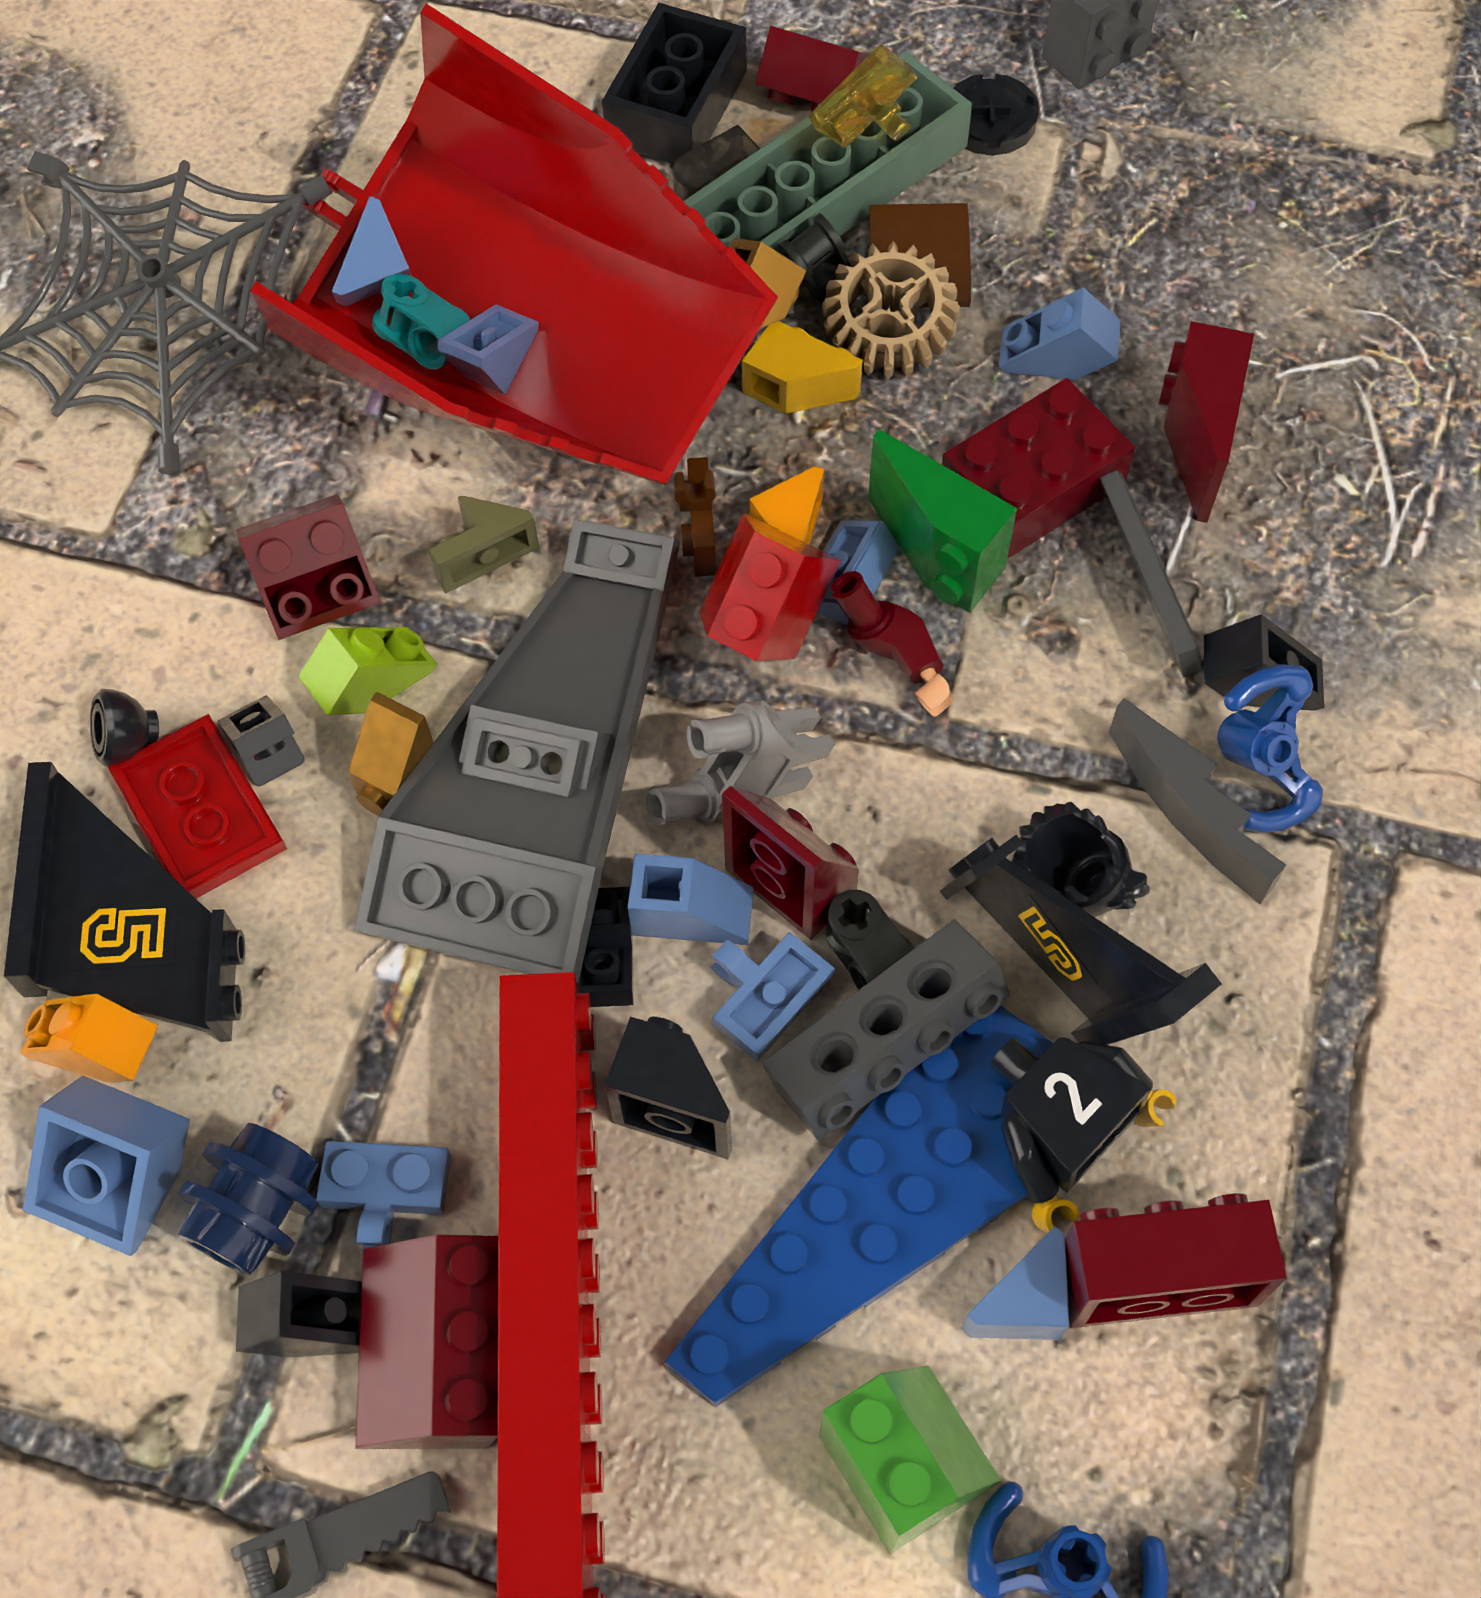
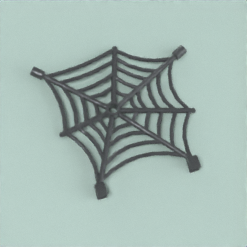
M34 151L27 169L32 173L43 176L41 180L42 185L57 189L62 188L63 213L60 237L52 265L37 294L20 317L0 336V360L25 369L41 383L54 402V406L51 408V414L54 417H60L66 408L91 403L122 406L145 418L162 436V443L157 446L159 472L168 475L177 474L180 472L179 445L174 443V435L190 409L207 389L226 372L255 354L262 356L266 352L264 340L267 323L262 313H260L256 340L244 332L250 290L253 286L260 256L275 220L290 212L267 279L266 288L274 291L280 264L302 205L308 202L311 206L333 194L324 176L321 175L300 187L302 192L298 194L260 195L237 192L213 185L190 173V163L186 160H182L179 163L176 173L156 180L131 185L99 184L70 173V168L61 160L51 155ZM188 180L209 192L235 200L280 204L261 214H229L205 208L184 197ZM175 182L172 197L148 205L124 208L96 205L79 187H85L98 192L124 194L144 192ZM71 194L82 206L84 233L78 264L64 294L46 318L21 329L45 298L60 269L68 242ZM181 205H184L204 216L227 222L245 223L222 235L199 228L179 217ZM169 207L166 219L142 226H117L106 215L129 216L145 214ZM91 214L105 228V254L96 281L81 302L72 308L62 311L72 298L86 268L92 237ZM177 225L193 234L212 239V241L196 250L182 247L173 242ZM263 226L244 282L236 326L223 316L224 296L232 257L238 240ZM164 228L162 239L132 241L126 235L131 233H149ZM114 238L122 246L121 268L112 290L95 297L105 282L113 258ZM227 246L219 274L214 310L202 301L203 279L213 253ZM159 248V253L146 255L141 249ZM171 250L185 255L168 264ZM131 255L138 262L137 274L139 279L123 285L129 271ZM201 260L195 275L194 294L181 286V279L177 273ZM140 291L129 307H127L123 298ZM154 293L155 315L148 312H140ZM176 295L181 299L166 308V298ZM116 302L122 316L111 328L94 310ZM191 306L203 315L183 324L168 335L167 320L178 310ZM86 315L107 336L95 350L83 334L68 325L67 322ZM146 320L156 324V333L143 328H128L132 321ZM210 322L220 327V329L194 342L169 361V345L184 334ZM58 327L76 339L90 358L79 373H77L69 361L56 348L36 335ZM228 334L235 338L211 350L197 360L171 385L170 371L192 354ZM121 336H142L157 342L158 362L137 352L111 349ZM27 340L53 356L73 381L63 394L59 396L48 378L31 363L1 351ZM242 344L248 348L223 363L210 374L184 402L175 418H172L171 398L193 374L216 357ZM104 359H131L150 366L158 372L159 389L148 380L130 372L103 371L93 373ZM105 379L128 380L146 388L160 401L161 423L148 410L124 398L104 395H90L75 398V396L85 384Z

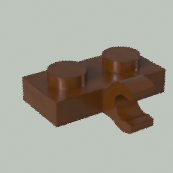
M708 457L687 458L688 480H684L683 472H676L673 477L674 497L679 504L680 512H690L691 524H681L683 557L694 556L695 577L715 576L716 558L712 502L716 497L714 474L709 470Z

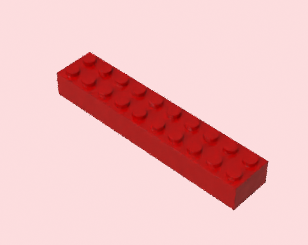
M574 972L500 976L497 1598H606L605 1593L600 1592V1587L593 1586V1564L605 1563L604 1521H599L598 1513H592V1494L603 1493L604 1491L603 1453L598 1451L597 1441H591V1425L602 1424L603 1421L601 1383L597 1384L596 1371L590 1372V1358H601L602 1349L600 1318H596L595 1304H589V1293H600L599 1254H595L594 1238H588V1230H599L598 1192L594 1191L593 1175L587 1174V1169L598 1168L597 1132L593 1131L592 1113L586 1112V1109L597 1108L596 1074L592 1072L591 1053L585 1052L596 1050L595 1016L591 1014L590 994L579 993Z

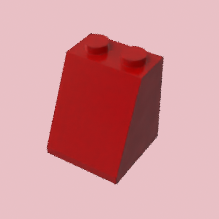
M744 513L699 611L707 636L755 661L796 659L841 560Z

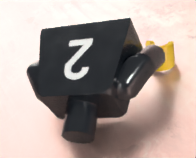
M1060 1037L1038 1058L1018 1040L1012 1038L1003 1045L991 1062V1067L1013 1085L1003 1099L1001 1112L1003 1120L1000 1128L1013 1169L1029 1199L1035 1203L1032 1209L1034 1224L1040 1230L1047 1233L1054 1227L1051 1222V1216L1057 1207L1060 1208L1066 1220L1074 1222L1079 1217L1078 1207L1073 1202L1057 1197L1059 1187L1068 1193L1133 1121L1142 1127H1163V1121L1154 1112V1104L1160 1109H1174L1176 1105V1097L1172 1092L1163 1089L1152 1090V1080L1122 1047L1087 1041L1075 1043L1068 1038Z

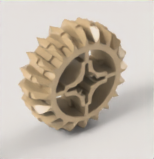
M894 241L889 245L888 252L880 253L879 249L872 244L868 249L867 258L854 251L850 257L851 267L838 265L835 271L836 278L835 280H829L826 286L827 298L822 303V315L826 319L824 321V331L827 337H833L832 346L844 348L852 353L853 356L864 361V372H866L867 376L875 370L876 366L883 367V373L887 379L893 375L894 368L901 367L902 371L909 377L913 373L914 362L928 369L932 363V354L942 356L946 351V340H952L955 336L957 326L955 322L959 318L960 306L955 301L957 299V288L955 283H948L949 273L946 266L934 269L935 259L932 253L922 259H918L917 249L914 244L906 253H899ZM865 292L868 296V304L862 307V314L853 318L850 313L851 306ZM927 302L931 315L926 323L917 329L914 325V315L918 313L919 307Z

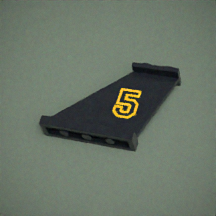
M52 762L28 763L4 977L23 997L47 996L48 990L72 997L99 994L133 1013L212 1033L219 1042L232 1041L233 1021L240 1020L242 1015V994L239 985H235L236 965H243L245 960L246 948L243 931L235 928L224 909L212 910L211 913L64 778Z

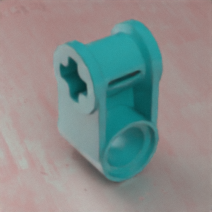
M405 274L387 276L381 286V294L384 298L381 309L375 312L372 319L374 332L380 338L391 342L413 357L423 367L436 370L444 366L449 361L437 350L438 340L470 321V318L463 310L451 305L426 288L418 279Z

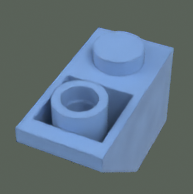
M1082 287L1003 327L999 368L1005 373L1077 380L1118 361L1120 319Z
M635 854L628 902L632 935L724 943L728 939L734 944L748 945L754 887L694 858Z

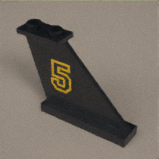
M1014 835L1000 846L993 837L987 840L948 870L954 880L940 890L947 900L965 888L1082 1011L1088 1019L1071 1032L1077 1042L1087 1041L1109 1045L1174 1024L1222 985L1206 963L1180 973L1176 972L1008 860L1006 857L1023 845V842L1017 835Z

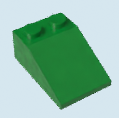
M878 429L873 435L868 493L870 503L882 521H884L924 585L931 589L934 595L944 603L956 604L971 613L1006 568L1017 508Z

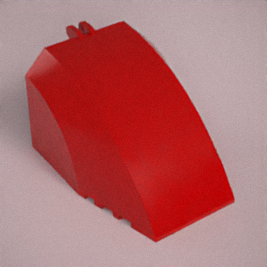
M426 3L420 12L424 80L402 128L364 190L332 170L325 168L321 175L326 179L332 192L339 194L355 205L346 217L323 200L311 206L308 202L303 204L307 211L338 230L298 298L291 303L257 281L250 292L271 332L339 372L396 401L427 413L666 485L779 297L731 246L727 248L705 225L706 220L694 207L690 209L667 185L668 180L653 164L649 166L632 148L633 143L619 128ZM370 196L380 200L408 264L411 276L418 279L426 288L451 305L463 310L470 320L497 304L539 322L538 332L506 395L463 377L450 362L436 370L423 367L403 350L391 342L380 338L372 328V319L375 312L381 309L384 299L381 293L349 306L336 303L332 289Z

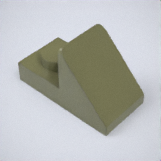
M459 496L458 502L463 523L467 530L445 537L439 544L429 548L428 551L435 577L446 594L538 549L539 542L534 517L529 510L472 497Z

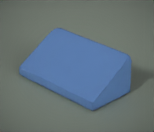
M840 521L824 552L840 559L841 562L817 614L844 625L848 624L849 617L839 602L834 599L831 592L833 582L844 573L850 571L861 573L864 582L874 595L898 551V544L884 521Z

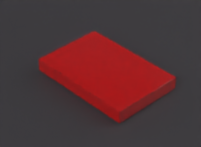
M209 714L142 748L131 759L117 765L108 766L111 775L162 867L196 899L287 849L282 837Z

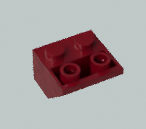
M338 494L236 529L238 540L278 640L381 604L347 511Z

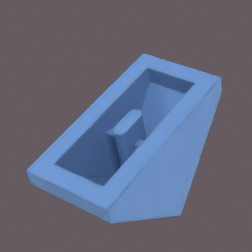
M371 196L368 199L332 289L336 303L343 306H349L381 293L382 282L389 275L405 274L411 276L408 264L379 199Z
M496 304L440 338L437 350L463 377L506 395L538 332L539 322Z
M1054 1226L966 1315L961 1329L970 1338L1061 1340L1069 1327L1065 1235Z

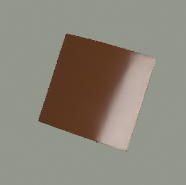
M968 203L869 205L870 247L874 244L880 253L888 252L889 245L894 241L899 253H906L913 244L917 249L918 259H922L932 253L935 259L934 269L946 266L949 273L948 283H955L957 288V299L955 301L958 302L960 307H970L971 259ZM926 302L919 308H929V306Z

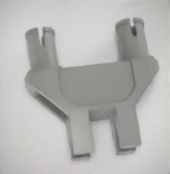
M759 700L739 704L729 716L692 720V725H689L687 728V742L690 751L697 758L708 757L702 768L697 769L689 783L650 789L651 793H648L646 797L649 817L656 825L690 817H696L705 823H713L723 820L722 793L729 786L770 799L803 790L813 778L808 767L796 770L789 769L827 758L836 744L830 734L817 738H812L806 734L796 735V733L810 732L814 729L821 718L816 708L776 711L765 701Z

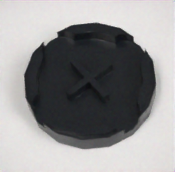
M983 74L970 76L953 87V89L972 103L968 143L965 149L973 153L991 156L1007 154L1026 145L1035 134L1038 103L1035 94L1023 82L1001 74H995V79H983Z

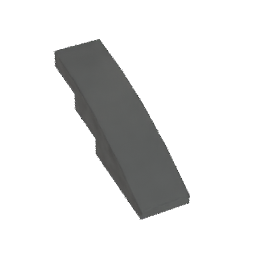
M1123 699L1117 705L1109 734L1138 782L1170 823L1212 866L1261 904L1275 887L1286 864L1242 833L1251 813L1209 784L1217 764L1132 703Z

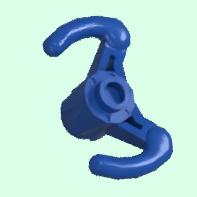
M1281 664L1260 669L1242 679L1224 697L1226 708L1237 712L1229 715L1222 722L1218 730L1217 740L1223 756L1235 764L1267 776L1293 797L1286 807L1278 810L1262 812L1245 809L1251 813V816L1244 830L1259 833L1282 831L1303 822L1315 813L1321 805L1323 789L1317 780L1312 779L1301 768L1298 755L1299 740L1295 732L1296 714L1304 705L1305 700L1311 695L1313 689L1310 674L1302 666ZM1279 687L1256 712L1246 709L1241 710L1256 696L1269 689Z
M1007 1481L985 1503L973 1525L967 1550L968 1581L971 1587L985 1598H1003L1008 1593L1027 1589L1051 1598H1093L1092 1596L1097 1592L1101 1598H1119L1109 1581L1111 1566L1107 1563L1106 1543L1097 1533L1089 1534L1081 1531L1076 1525H1069L1059 1529L1044 1541L1038 1551L998 1563L993 1555L996 1537L1005 1519L1023 1500L1022 1487L1016 1482ZM1146 1536L1140 1544L1144 1572L1140 1598H1167L1169 1570L1163 1541L1156 1536ZM1035 1566V1575L1027 1573L1017 1577L1016 1571Z

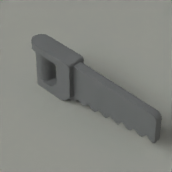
M431 1471L309 1521L301 1518L231 1548V1554L234 1562L241 1561L251 1598H305L315 1594L319 1586L328 1582L330 1571L343 1573L346 1570L348 1561L361 1563L364 1560L366 1551L379 1553L384 1541L397 1543L402 1531L415 1533L419 1521L433 1523L437 1512L450 1513L451 1510L440 1476L436 1472ZM285 1544L293 1571L287 1586L278 1590L273 1578L274 1575L267 1551Z

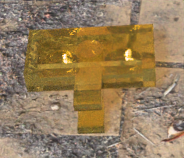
M880 44L808 117L818 132L844 148L861 135L865 128L873 121L888 136L898 141L912 126L898 114L902 108L895 100L918 77L908 62Z

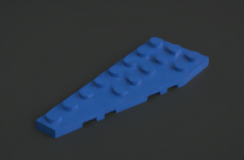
M1000 1005L993 1014L977 1020L956 1036L944 1051L930 1056L907 1073L894 1089L881 1093L874 1098L665 1360V1366L710 1404L717 1407L780 1365L782 1360L812 1340L819 1339L834 1329L836 1324L863 1306L864 1308L945 1255L947 1250L977 1230L981 1231L996 1221L1001 1214L1022 1200L1029 1199L1013 1169L1000 1128L1003 1120L1001 1116L1003 1099L1013 1085L991 1067V1062L1003 1045L1012 1038L1018 1040L1038 1058L1050 1048L1053 1042Z

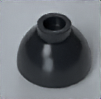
M100 689L93 697L90 710V736L96 759L104 767L117 765L135 756L146 743L156 742L159 737L157 712L155 710H145L135 698L124 692L114 689Z

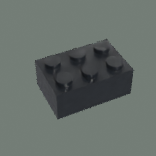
M658 3L602 99L603 118L619 128L633 143L632 148L637 153L694 170L747 72L746 27Z

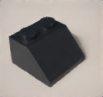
M630 1016L605 1083L613 1123L729 1159L732 1151L730 1111L691 1036L683 1033L681 1026L665 1018L652 1016L647 1021Z

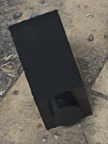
M1262 614L1204 635V659L1201 662L1204 683L1223 697L1242 679L1260 669L1281 664L1298 665L1308 671L1313 683L1311 695L1305 700L1300 710L1316 711L1324 708L1322 659ZM1279 687L1269 689L1256 696L1246 706L1261 707Z
M281 1270L239 1286L236 1352L283 1357L359 1353L361 1281Z

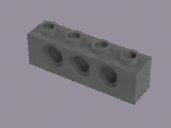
M954 919L763 1061L762 1065L778 1094L817 1141H819L832 1130L842 1128L848 1124L857 1111L878 1095L894 1089L907 1073L927 1058L944 1051L956 1036L977 1020L993 1014L1001 1002L1010 996V992L999 962ZM848 1066L844 1070L837 1072L839 1069Z

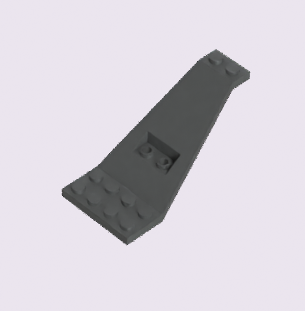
M574 519L563 572L378 816L354 931L527 974L574 972L576 981L579 983L602 870L670 593L680 546L679 540L673 537ZM505 742L509 748V755L504 762L500 763L496 758V749L501 743ZM554 754H558L562 759V767L558 773L553 775L548 768V762Z

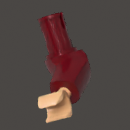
M850 571L839 576L833 582L831 592L834 599L839 602L849 617L847 629L851 638L869 652L895 660L912 683L918 684L925 681L926 683L914 695L932 717L938 716L951 705L953 696L949 690L948 683L939 674L943 670L944 665L922 618L911 610L897 604L876 600L864 582L861 573Z

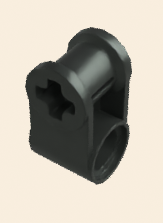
M821 213L813 217V225L791 242L784 240L778 245L786 258L806 270L802 283L821 305L827 298L826 286L829 280H835L836 278L835 271L838 265L851 267L842 239Z
M847 890L839 893L832 900L828 910L826 940L850 973L858 990L915 949L911 942L898 931L878 901L870 893L862 890ZM848 919L852 924L844 927L843 920ZM862 921L864 923V927L862 930H859L858 927L854 924H858Z

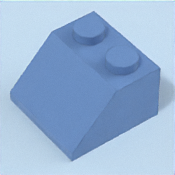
M82 1075L39 1106L23 1211L128 1256H132L138 1251L181 1170L190 1119Z

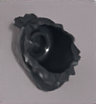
M1073 802L1044 806V814L1034 812L1031 816L1030 825L1019 827V839L1023 842V845L1016 849L1012 862L1094 917L1113 909H1132L1137 903L1135 899L1144 897L1150 892L1146 874L1132 870L1131 858L1123 840L1107 829L1101 816H1095L1088 808L1081 811Z

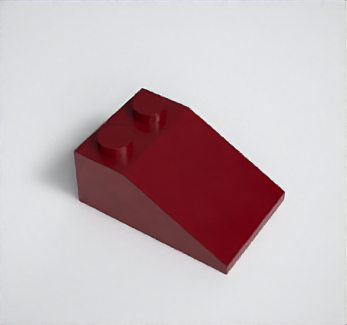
M1191 321L1185 342L1176 340L1174 342L1167 372L1175 373L1176 375L1165 374L1158 405L1168 406L1163 428L1196 520L1207 523L1229 462L1254 333Z
M729 786L722 793L725 870L736 879L754 887L755 895L812 940L828 923V910L832 900L839 893L847 890H857L859 869L856 867L854 858L842 846L836 843L828 845L814 834L810 823L798 811L792 808L784 810L770 798Z

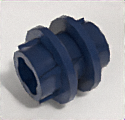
M248 1122L230 1147L212 1141L206 1147L202 1156L218 1169L209 1186L206 1188L197 1183L185 1181L178 1192V1195L192 1206L178 1233V1237L206 1256L246 1276H250L256 1270L269 1250L284 1256L289 1255L295 1242L279 1229L289 1210L310 1217L319 1205L316 1199L305 1191L318 1166L315 1158L281 1135Z

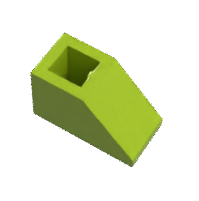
M409 627L328 628L298 678L327 715L366 713L370 699L376 691L389 698H393L431 674L438 664L425 649L421 637L410 630Z

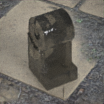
M737 124L683 154L675 161L673 165L674 192L682 201L686 200L758 151L760 147Z

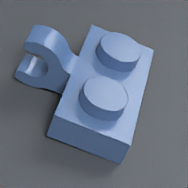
M791 932L781 940L760 965L755 963L738 946L727 939L712 955L715 963L711 966V969L724 981L739 988L712 1017V1025L758 1062L834 976L835 968Z
M326 1141L316 1201L319 1203L320 1208L363 1211L359 1219L356 1240L357 1244H363L362 1252L366 1248L391 1244L394 1212L431 1215L444 1214L451 1162L450 1151L448 1148Z

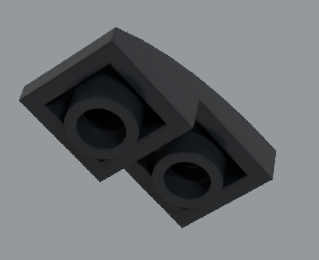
M630 886L598 889L579 983H577L579 993L590 994L591 1007L634 1005L633 935L628 913Z

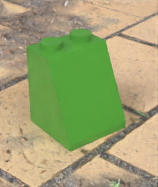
M928 1365L881 1373L822 1412L819 1437L889 1554H892L1001 1482L998 1474Z

